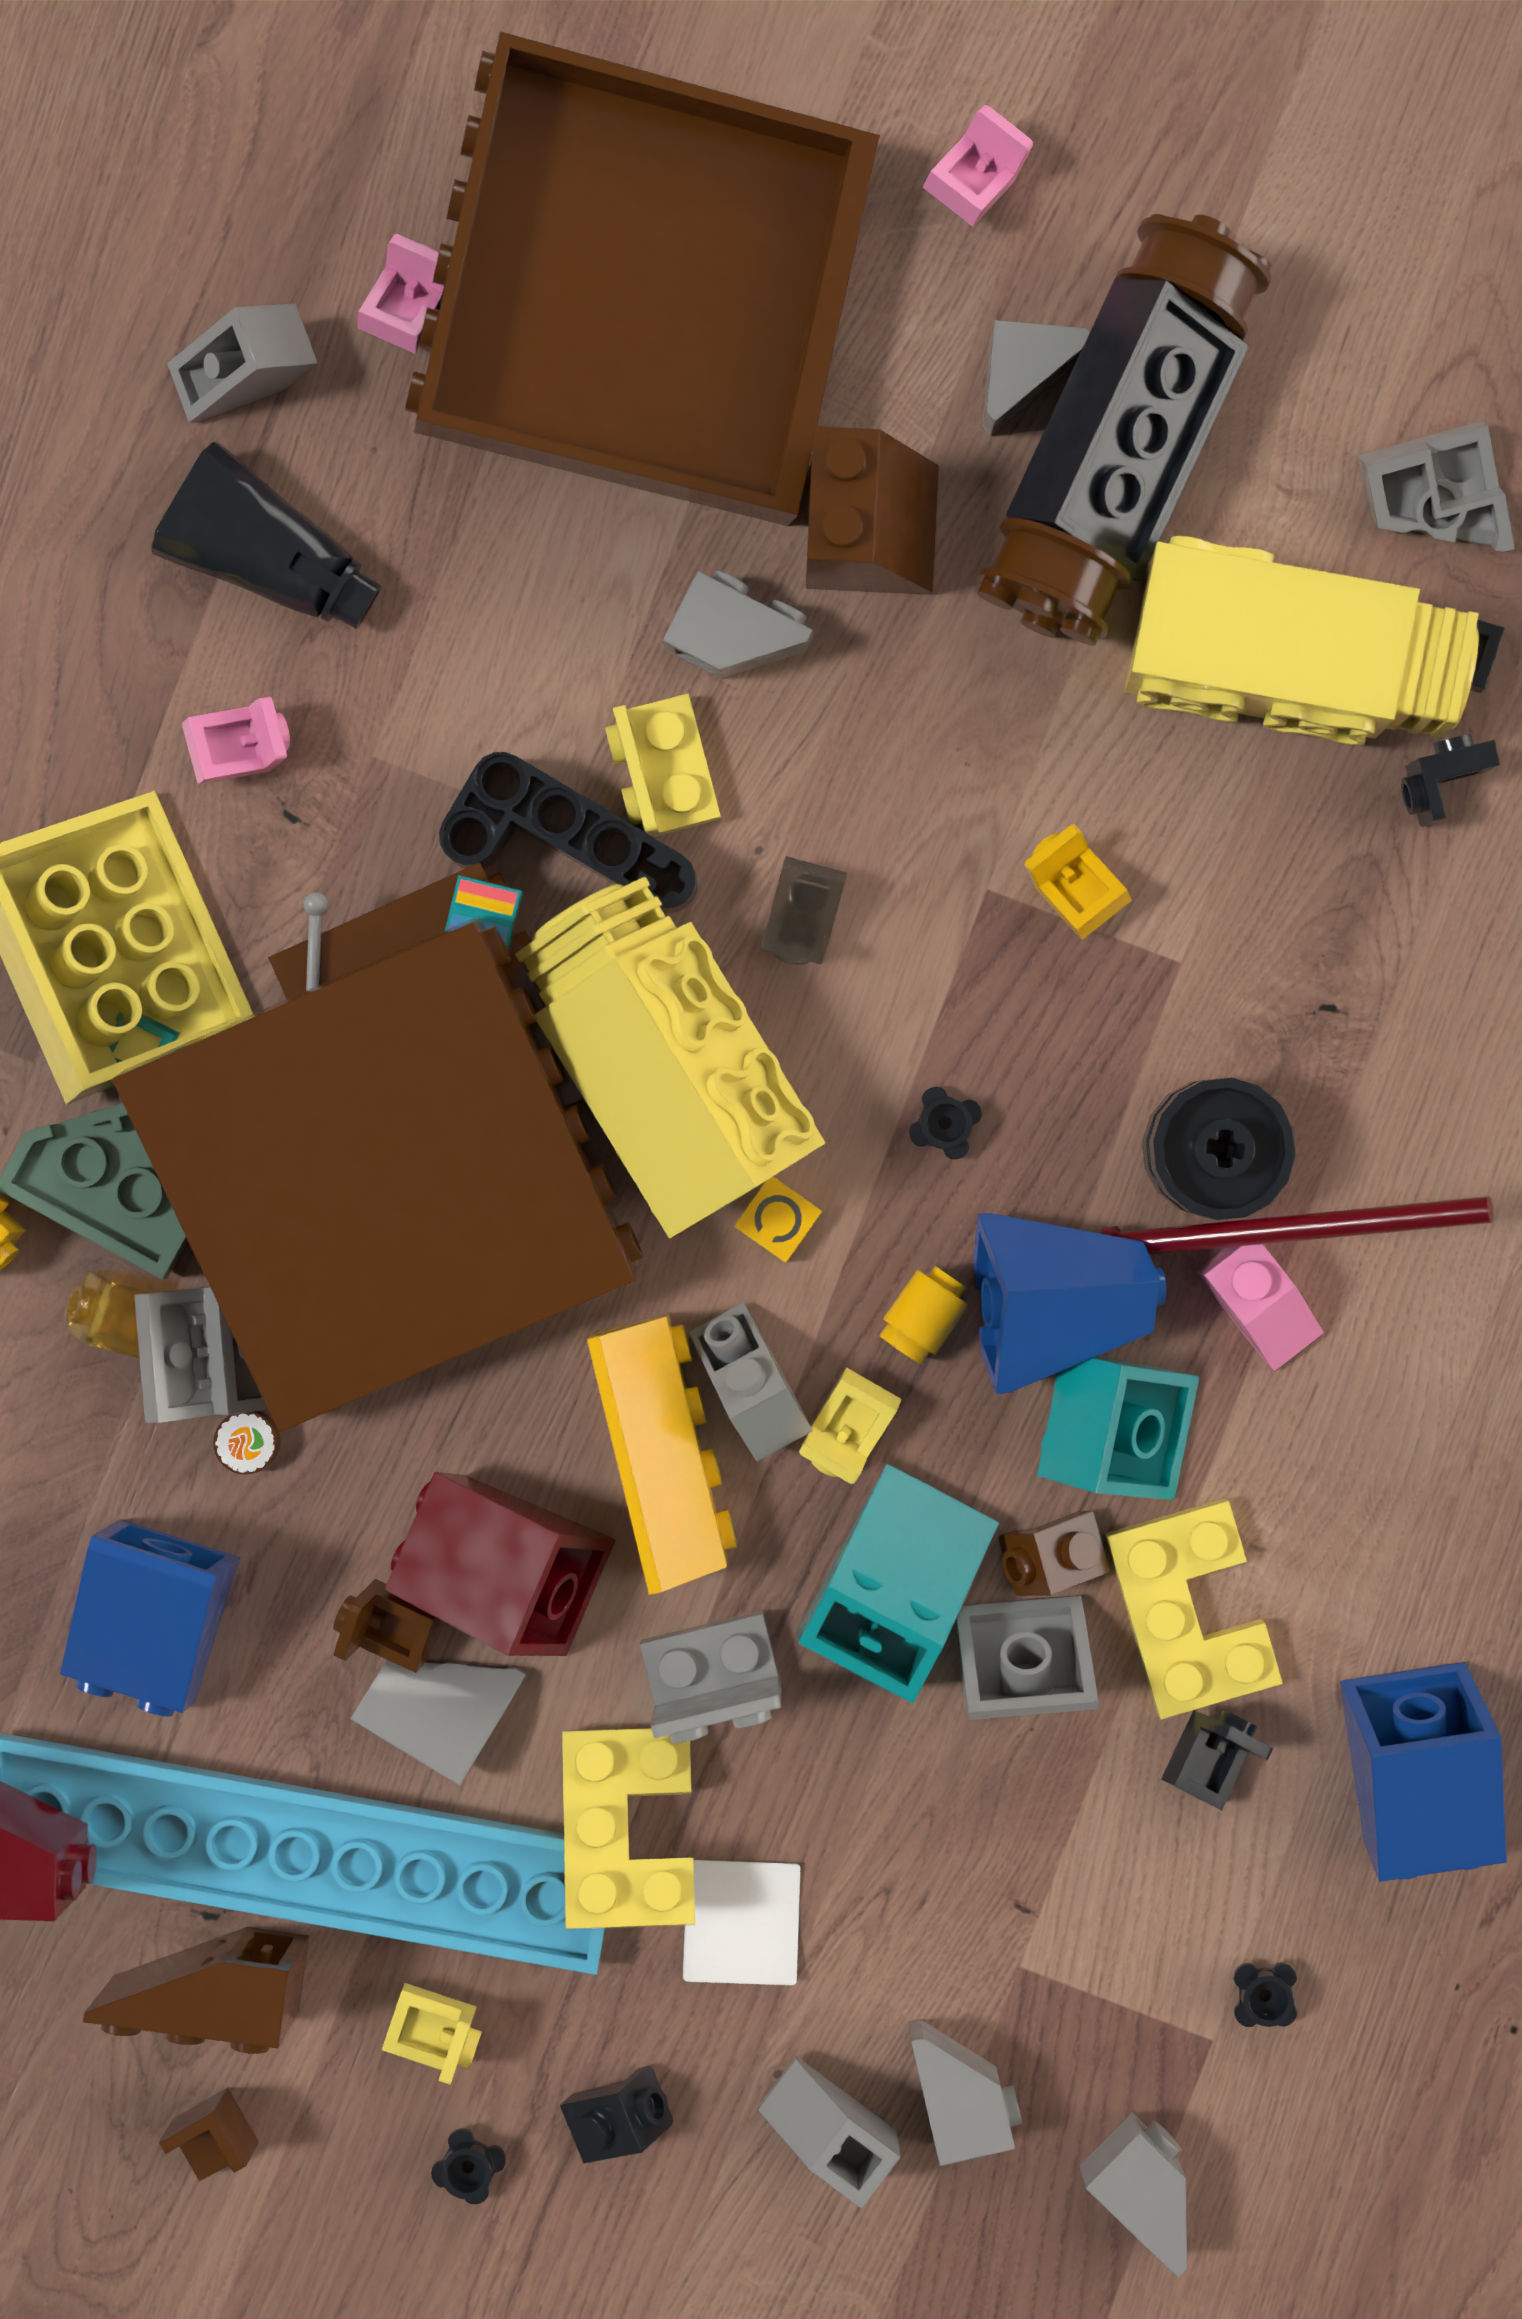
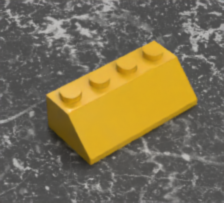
M669 1313L595 1330L589 1336L587 1342L649 1595L669 1590L726 1568L728 1564L726 1550L736 1548L737 1543L729 1510L721 1512L716 1510L711 1488L721 1486L722 1481L714 1449L702 1450L696 1426L706 1424L707 1419L699 1387L687 1388L681 1366L682 1363L692 1361L684 1325L672 1327Z

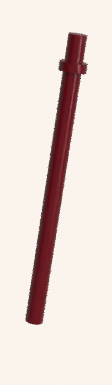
M1490 1196L1123 1232L1120 1231L1118 1226L1103 1227L1100 1234L1141 1241L1144 1243L1148 1254L1152 1255L1493 1223V1205Z

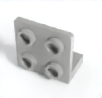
M763 1610L640 1641V1648L655 1705L651 1721L654 1738L669 1735L671 1743L688 1742L709 1733L708 1725L732 1720L735 1728L749 1727L768 1721L772 1718L770 1710L781 1707V1680Z

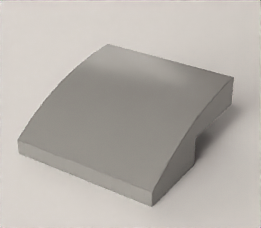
M210 1287L134 1294L145 1423H161L210 1415H233L268 1409Z

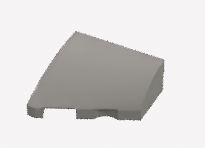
M1483 420L1357 455L1369 506L1378 528L1401 533L1409 531L1430 534L1434 539L1454 543L1457 539L1489 545L1494 550L1501 552L1515 549L1506 495L1499 488L1489 427Z
M387 1660L350 1719L460 1786L528 1672L518 1666H508L507 1669L468 1666V1662L447 1660L444 1663L425 1662L420 1670L414 1673Z

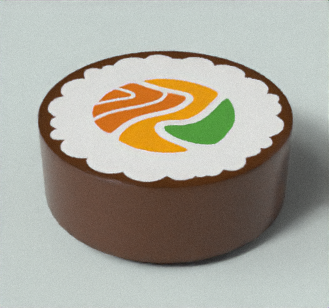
M261 1411L227 1416L218 1425L213 1440L214 1451L220 1463L228 1470L243 1475L259 1472L270 1465L276 1458L281 1443L280 1433L273 1419Z

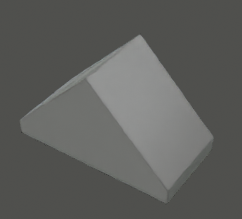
M995 320L990 337L982 427L989 436H992L1075 366L1090 333L1086 328Z

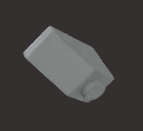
M296 303L234 307L167 363L189 423L201 422L279 393L318 364Z
M919 2019L908 2022L911 2043L940 2166L1014 2150L1015 2145L1010 2127L1023 2124L1014 2085L1001 2088L995 2065L923 2020Z
M1131 2113L1079 2166L1085 2188L1179 2278L1187 2270L1186 2177L1177 2157L1181 2148L1159 2123L1153 2121L1147 2127L1139 2118Z

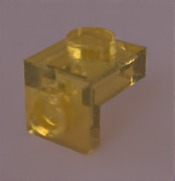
M87 1271L82 1285H76L68 1298L65 1311L66 1320L69 1322L67 1330L86 1345L140 1359L134 1294L151 1292L111 1282L101 1274Z

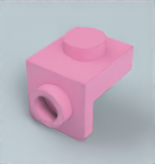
M983 105L975 114L965 135L930 171L923 188L973 227L1013 184L1033 147V141L991 107Z
M394 234L387 246L386 267L358 311L357 328L416 354L419 349L426 309L429 307L437 310L444 289L443 285L433 283L439 252L426 244L417 243L399 234Z
M270 696L258 698L249 707L192 716L182 722L198 785L270 772L287 758L286 751L290 746L288 725L284 716L281 713H276Z

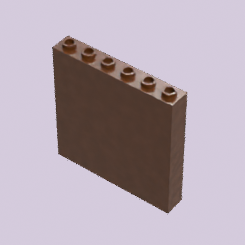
M500 31L495 54L482 50L474 91L486 94L482 117L468 115L460 155L473 158L468 182L454 180L446 219L459 222L454 246L441 243L435 267L433 283L445 286L440 310L427 307L419 347L431 350L427 372L422 374L413 371L405 411L417 413L414 433L788 526L796 518L799 511L813 446V426L818 424L880 135Z
M480 916L127 1068L112 1078L115 1088L279 1432L636 1281L637 1265L635 1261L643 1258L637 1237L629 1222L618 1225L609 1205V1202L617 1199L611 1179L602 1163L594 1167L590 1163L582 1145L591 1141L586 1123L576 1105L568 1108L565 1107L556 1087L557 1084L564 1082V1076L556 1056L549 1045L539 1049L529 1026L538 1022L531 1000L522 985L512 989L502 966L511 962L506 944L498 928L494 925L486 929Z

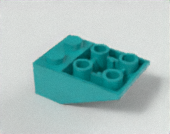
M886 1462L798 1628V1643L913 1704L947 1640L999 1521Z

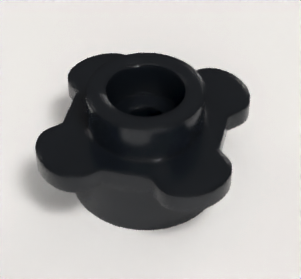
M941 1087L927 1089L921 1098L924 1106L919 1120L910 1126L909 1137L916 1146L923 1147L929 1144L942 1149L945 1156L949 1159H960L969 1150L967 1138L971 1132L972 1125L981 1120V1108L974 1100L968 1099L961 1102L948 1097L945 1090ZM942 1117H948L951 1120L950 1128L942 1129L940 1127L939 1121Z
M1279 1962L1273 1968H1256L1251 1963H1244L1236 1968L1233 1980L1239 1987V2003L1234 2007V2016L1241 2025L1245 2027H1253L1255 2024L1266 2027L1277 2025L1285 2027L1294 2022L1297 2017V2008L1294 2005V1995L1291 1987L1296 1983L1297 1976L1290 1965ZM1264 1989L1271 1992V1996L1267 2000H1262L1259 1997L1260 1992Z
M456 2129L448 2138L449 2149L443 2160L434 2163L431 2177L438 2187H445L451 2195L465 2199L469 2204H480L489 2195L488 2186L494 2173L503 2170L506 2163V2155L500 2146H486L474 2139L473 2133L469 2129ZM471 2161L475 2168L472 2171H466L463 2168V2163Z

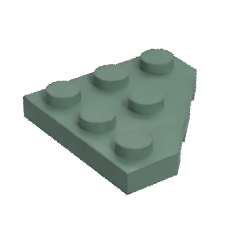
M123 1103L24 1132L0 1176V1191L162 1280L169 1277L188 1242Z

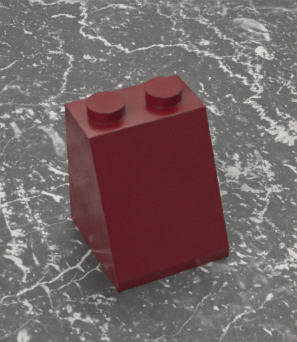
M434 1472L431 1481L423 1487L417 1498V1514L407 1538L398 1546L392 1557V1573L385 1590L507 1656H567L616 1540L466 1475Z
M0 1781V1920L56 1921L69 1905L77 1900L78 1896L86 1888V1884H91L94 1880L97 1852L95 1844H87L88 1824Z

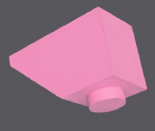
M1263 1244L1223 1248L1194 1271L1273 1372L1324 1333L1295 1284Z

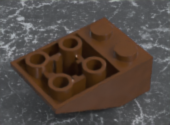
M245 1927L121 1972L110 1979L84 2012L83 2022L102 2025L101 2030L115 2036H133L143 2030L166 2033L168 2041L181 2045H197L203 2043L205 2039L230 2042V2047L233 2050L248 2054L265 2053L269 2051V2048L278 2049L300 2009L309 1935Z

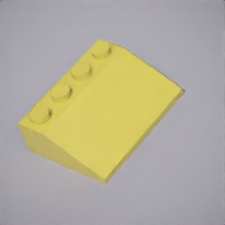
M155 791L0 843V956L66 1105L114 1087L112 1078L127 1068L253 1014ZM119 1012H121L124 1019L123 1025L115 1027L117 1023L116 1018ZM143 1014L179 1032L177 1040L158 1047L162 1038L136 1026L141 1015ZM118 1042L114 1052L112 1053L109 1046ZM115 1058L120 1059L122 1061L117 1063Z

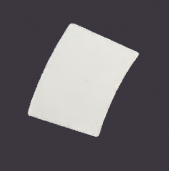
M694 1860L695 1925H685L683 1979L686 1982L795 1985L797 1982L800 1865L793 1863Z

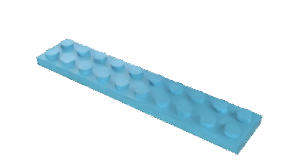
M0 1733V1781L88 1824L87 1844H95L97 1852L96 1872L91 1885L597 1975L605 1928L566 1930L564 1833Z

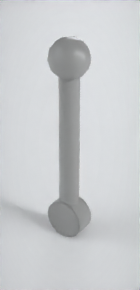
M311 892L305 897L303 902L304 910L309 915L306 991L319 985L322 915L327 912L329 906L328 899L320 892Z

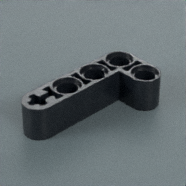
M493 752L478 762L444 818L439 831V841L444 853L459 867L465 869L479 862L485 868L491 866L500 856L517 827L608 882L623 886L632 883L627 879L640 867L644 850L646 848L650 849L654 853L648 857V864L665 874L670 872L673 866L679 868L678 877L683 886H685L680 894L670 890L662 898L656 895L659 889L656 881L645 873L639 872L638 880L646 877L650 884L648 888L653 897L657 896L662 903L660 908L664 913L678 912L687 908L694 900L698 889L695 870L691 862L681 853L516 755L507 752ZM509 768L519 773L520 786L513 797L507 800H496L489 796L487 784L494 772ZM555 801H565L572 804L576 812L573 825L562 833L549 832L542 825L544 809ZM469 823L484 825L488 840L481 852L471 856L459 854L455 847V837L461 827ZM610 833L625 835L631 842L629 857L624 863L617 866L602 864L596 857L598 842Z

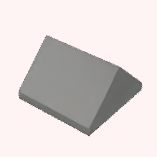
M1082 1596L961 1606L956 1618L963 1704L969 1720L1099 1709Z

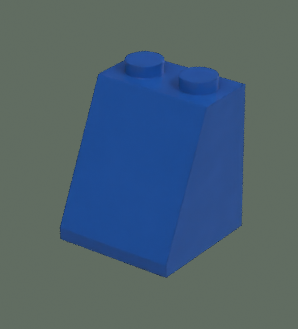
M122 1519L92 1535L87 1548L60 1675L76 1679V1688L88 1694L112 1697L113 1693L117 1692L138 1699L136 1706L151 1714L173 1716L174 1711L183 1713L196 1700L240 1557Z
M1466 1662L1340 1681L1363 1840L1379 1882L1412 1879L1422 1875L1461 1869L1472 1870L1481 1866L1507 1863L1501 1735Z

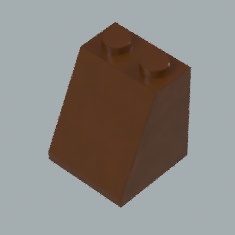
M813 426L806 589L932 595L939 465L881 429Z

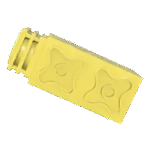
M1173 536L1170 538V543L1157 541L1148 568L1124 693L1137 695V704L1152 709L1191 713L1224 722H1237L1239 714L1264 718L1263 727L1269 730L1316 736L1348 745H1365L1366 737L1376 739L1385 729L1407 730L1408 733L1412 734L1423 733L1430 735V737L1441 738L1446 732L1458 725L1468 700L1475 672L1479 634L1476 626L1479 613L1470 611L1464 613L1455 611L1456 609L1445 607L1442 609L1432 607V604L1418 602L1420 589L1274 563V555L1264 550L1221 546L1187 536Z
M643 877L625 886L621 884L610 885L575 903L539 928L533 936V941L517 952L515 956L520 963L524 962L529 970L527 973L531 982L535 981L541 990L539 995L546 1007L536 1013L539 1026L613 1145L617 1156L621 1159L641 1191L652 1213L656 1216L670 1239L824 1145L825 1141L816 1128L810 1112L802 1105L783 1074L776 1056L768 1049L749 1018L743 1002L735 995L713 959L712 952L707 943L701 939L692 922L676 928L670 916L666 917L660 908L662 903L657 896L653 897L648 888L650 884L646 877Z

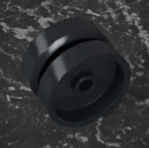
M1235 1078L1194 1081L1167 1094L1150 1115L1142 1140L1144 1167L1157 1193L1178 1210L1214 1220L1244 1218L1271 1204L1288 1183L1296 1157L1293 1127L1281 1104L1258 1085ZM1218 1137L1224 1141L1226 1146L1225 1154L1219 1160H1217V1156L1206 1153L1208 1140H1218Z

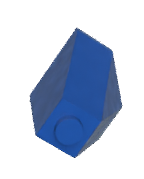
M993 1213L978 1214L972 1265L975 1290H981V1309L985 1326L979 1328L981 1354L996 1394L1013 1392L1153 1333L1157 1306L1164 1305L1166 1300V1280L1162 1268L1154 1267L1143 1242Z

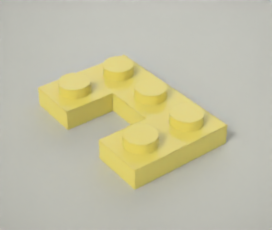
M1219 1499L1104 1533L1155 1708L1161 1720L1283 1684L1266 1624L1262 1619L1202 1636L1186 1580L1247 1562L1228 1499Z
M652 1729L562 1731L566 1930L695 1925L693 1858L629 1860L628 1796L691 1794L690 1741L671 1743L669 1735L654 1738Z

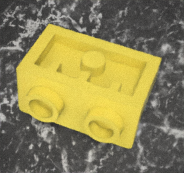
M689 693L627 709L625 705L614 707L613 711L617 724L607 726L605 730L614 764L627 762L633 786L621 789L630 824L638 825L643 823L645 833L656 837L720 820L721 815Z

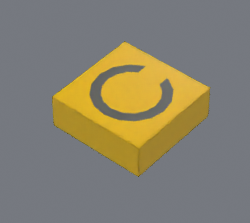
M773 1176L765 1181L734 1227L786 1263L822 1213V1210Z

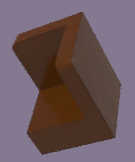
M228 2087L173 2118L159 2141L165 2154L180 2147L199 2182L228 2165L234 2173L246 2167L259 2143Z

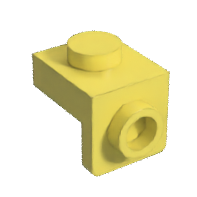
M846 1367L812 1422L811 1428L813 1431L806 1435L799 1451L800 1454L810 1460L822 1473L839 1477L850 1484H854L860 1476L869 1454L896 1414L902 1399Z
M405 1983L382 2050L442 2070L438 2081L451 2085L457 2066L470 2069L482 2031L470 2028L477 2007Z

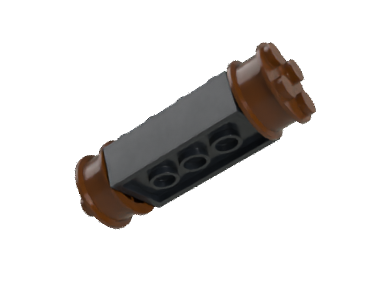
M1152 214L1151 217L1145 218L1140 223L1137 234L1142 244L1131 267L1123 268L1117 273L1005 515L1008 518L1004 519L1000 526V531L1005 537V541L992 569H981L977 576V581L980 584L977 591L978 596L998 607L1008 610L1014 608L1023 613L1020 620L1021 624L1041 635L1054 638L1058 629H1060L1067 636L1092 646L1096 645L1098 639L1106 638L1109 626L1104 621L1111 602L1118 589H1127L1132 581H1141L1154 553L1157 541L1159 542L1249 348L1243 342L1248 331L1243 317L1253 296L1261 294L1268 289L1271 282L1269 272L1271 264L1260 254L1247 250L1228 238L1230 234L1229 228L1217 219L1206 215H1195L1192 222L1161 214Z

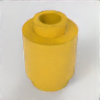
M936 1266L928 1276L917 1269L883 1319L887 1324L879 1336L921 1365L929 1352L936 1355L970 1306L960 1299V1296L967 1287Z

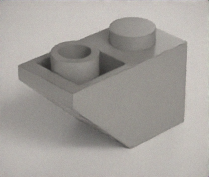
M697 571L663 638L665 651L720 679H724L806 652L812 642L813 630L804 625L807 617L797 609L778 600H773L770 607H767L748 597L747 594L750 588L735 577L721 571H716L713 578Z
M744 1302L689 1331L729 1419L756 1462L813 1431L792 1388Z
M797 2056L794 2057L758 2106V2111L806 2167L861 2209L900 2159L898 2131Z

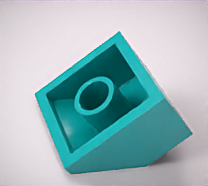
M1099 1355L1058 1372L1054 1380V1394L1046 1433L1041 1443V1457L1037 1476L1093 1493L1174 1500L1200 1376Z

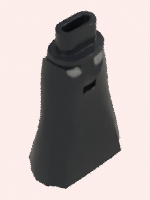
M212 442L200 453L157 526L151 544L152 554L229 582L297 612L317 618L320 616L326 622H329L334 616L354 629H358L382 588V585L359 572L361 564L355 559L353 560V557L335 539L291 506L242 461L218 442Z

